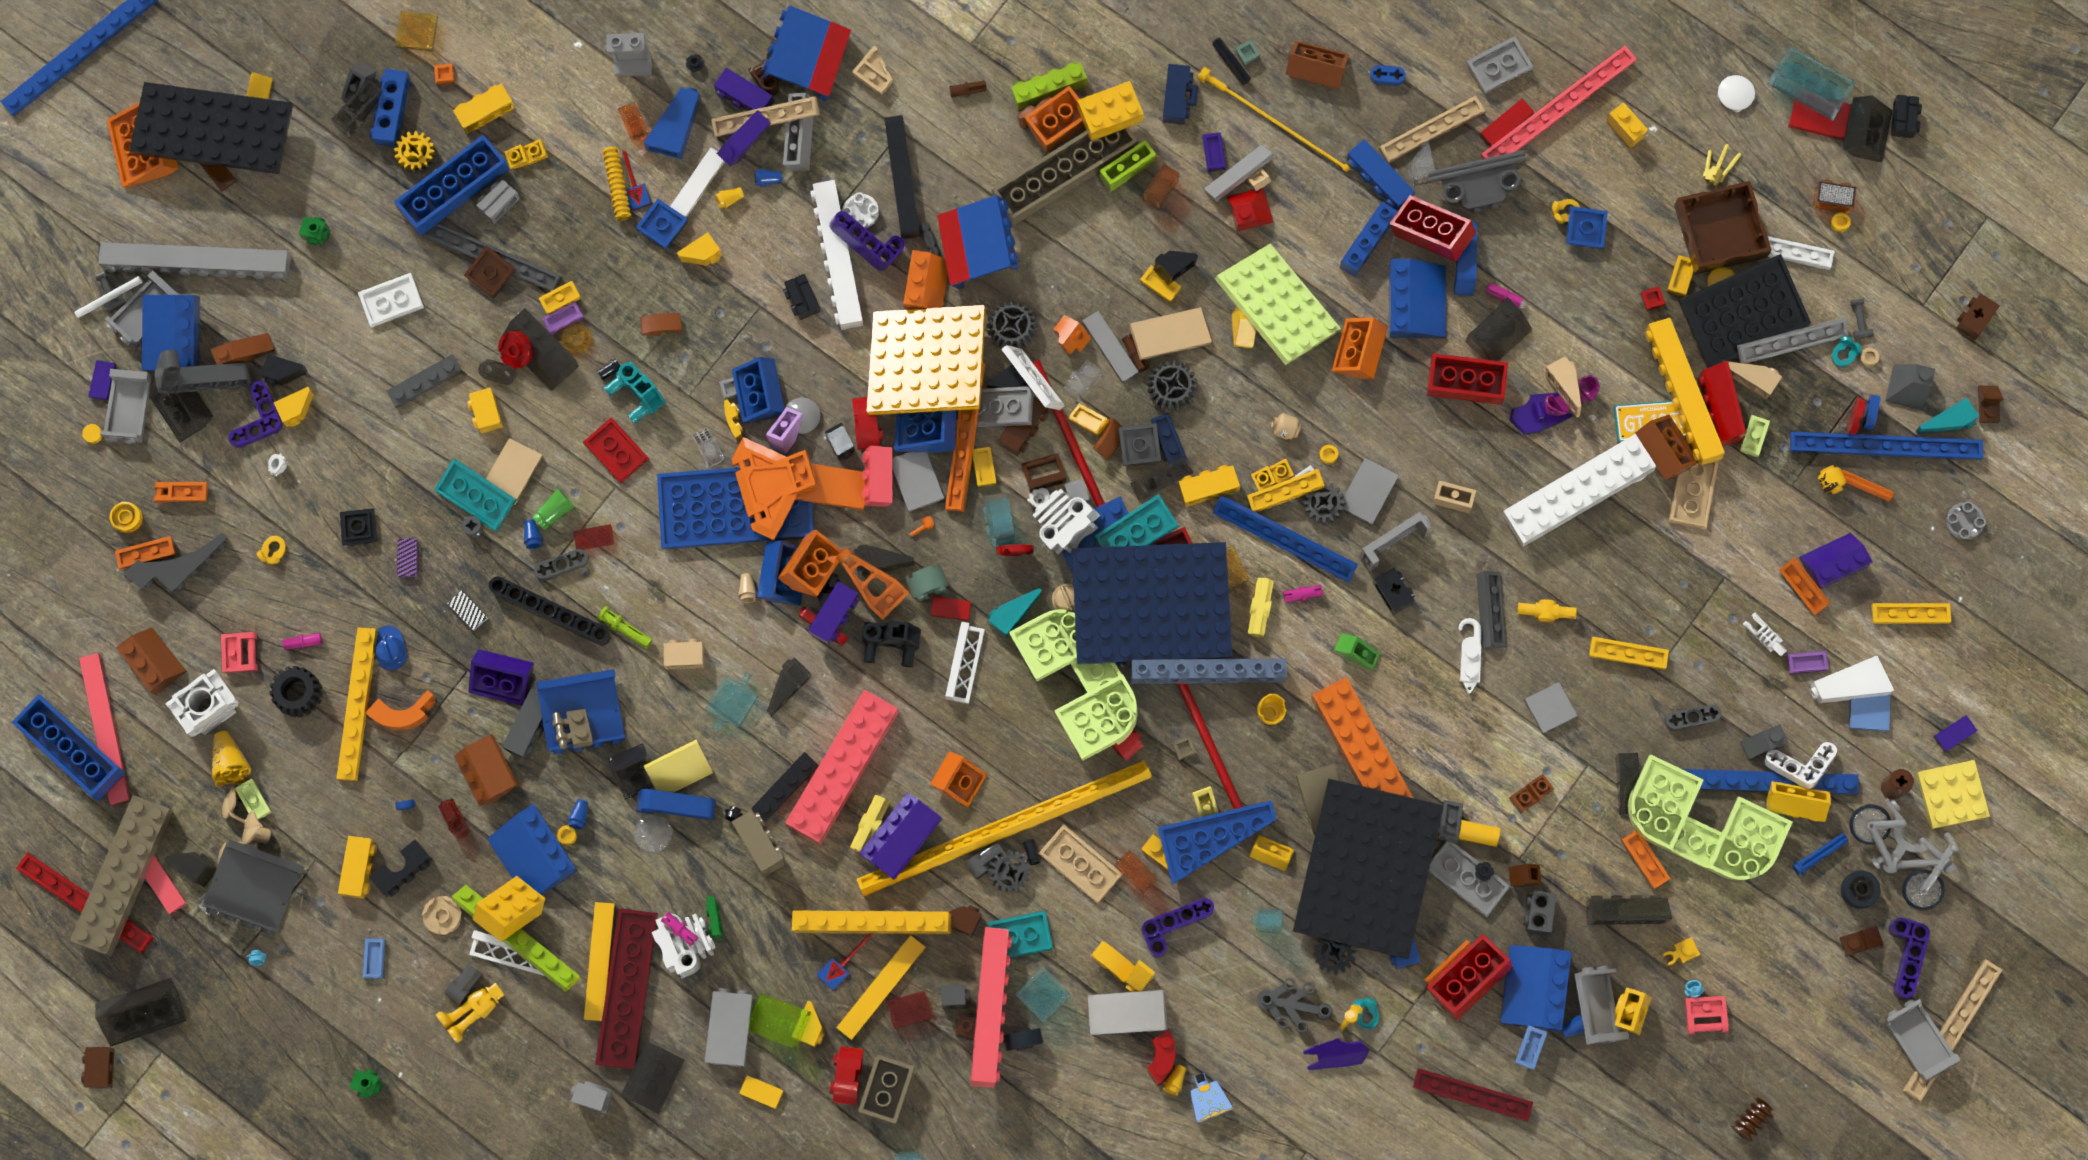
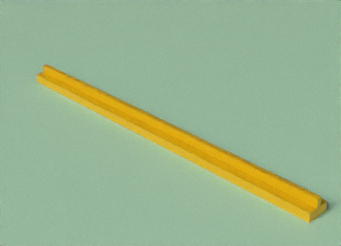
M1143 760L915 854L895 880L877 870L857 878L858 885L863 896H867L880 889L882 890V888L884 889L909 877L916 876V874L918 875L943 863L950 862V860L952 861L984 846L986 847V845L988 846L1006 837L1013 836V834L1015 835L1047 820L1049 821V819L1051 820L1134 784L1136 785L1148 780L1152 776L1151 772Z

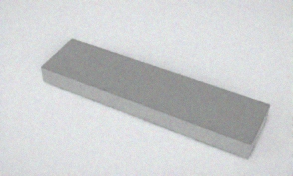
M1261 144L1204 188L1205 193L1215 202H1218L1274 158L1273 153Z
M1099 311L1082 320V323L1122 383L1139 374V371Z

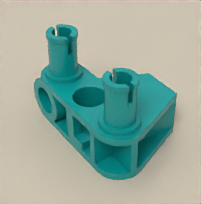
M631 361L622 364L619 367V371L616 372V378L603 387L610 396H613L623 386L627 387L639 400L640 405L628 414V417L634 424L646 414L652 415L666 404L657 387ZM631 371L632 376L626 377V373Z

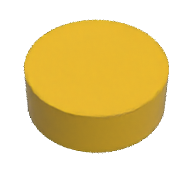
M1837 213L1831 219L1830 224L1834 231L1841 233L1849 228L1851 220L1847 214Z
M89 424L83 429V438L90 444H96L102 439L100 435L102 429L96 424Z
M1325 445L1320 450L1319 458L1322 463L1331 465L1337 461L1339 453L1335 446Z
M568 825L562 826L557 832V839L565 846L572 845L577 840V832L573 827Z

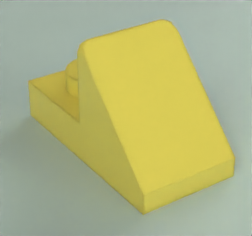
M1211 786L1192 793V800L1197 808L1199 818L1219 813Z

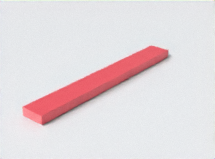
M96 653L81 657L79 660L97 746L124 770L100 654ZM125 775L107 793L111 806L130 801Z

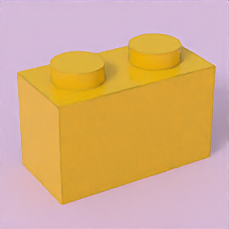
M1624 102L1610 112L1606 120L1630 149L1645 138L1648 131Z
M491 387L470 393V400L467 403L470 411H474L475 417L472 418L475 429H479L481 434L503 428L495 395Z

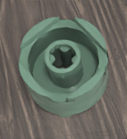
M940 563L937 564L938 568H933L931 565L913 572V577L910 579L908 576L905 577L913 599L921 602L928 599V595L935 592L936 595L947 591L946 587L949 584Z

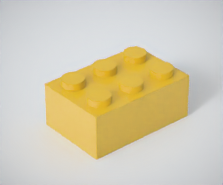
M1130 81L1078 100V111L1091 141L1142 123L1144 120V113Z
M516 876L476 903L473 920L502 942L542 914L545 898Z

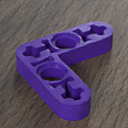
M261 381L254 382L250 388L261 419L230 432L228 439L235 448L247 446L282 429V420L274 405L269 388ZM258 387L263 389L262 394L265 398L261 399V396L257 393ZM264 403L271 404V409L267 412H263L261 409ZM272 420L277 422L275 423L276 427L272 428V426H269L271 425ZM263 423H264L265 426H267V427H265V428L267 429L266 432H265V429L263 428V426L261 425V424H263ZM253 427L260 428V433L257 436L251 435ZM244 431L250 437L249 439L246 438ZM236 435L241 437L239 443L233 441L236 439Z

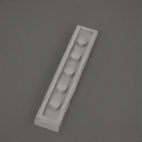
M1843 317L1737 345L1740 363L1746 364L1837 340L1841 337H1848L1849 332L1846 318Z

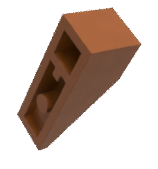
M268 333L230 341L211 349L217 365L246 363L275 351Z

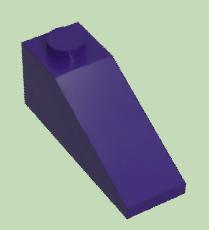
M757 110L726 141L716 154L729 166L737 164L771 122Z

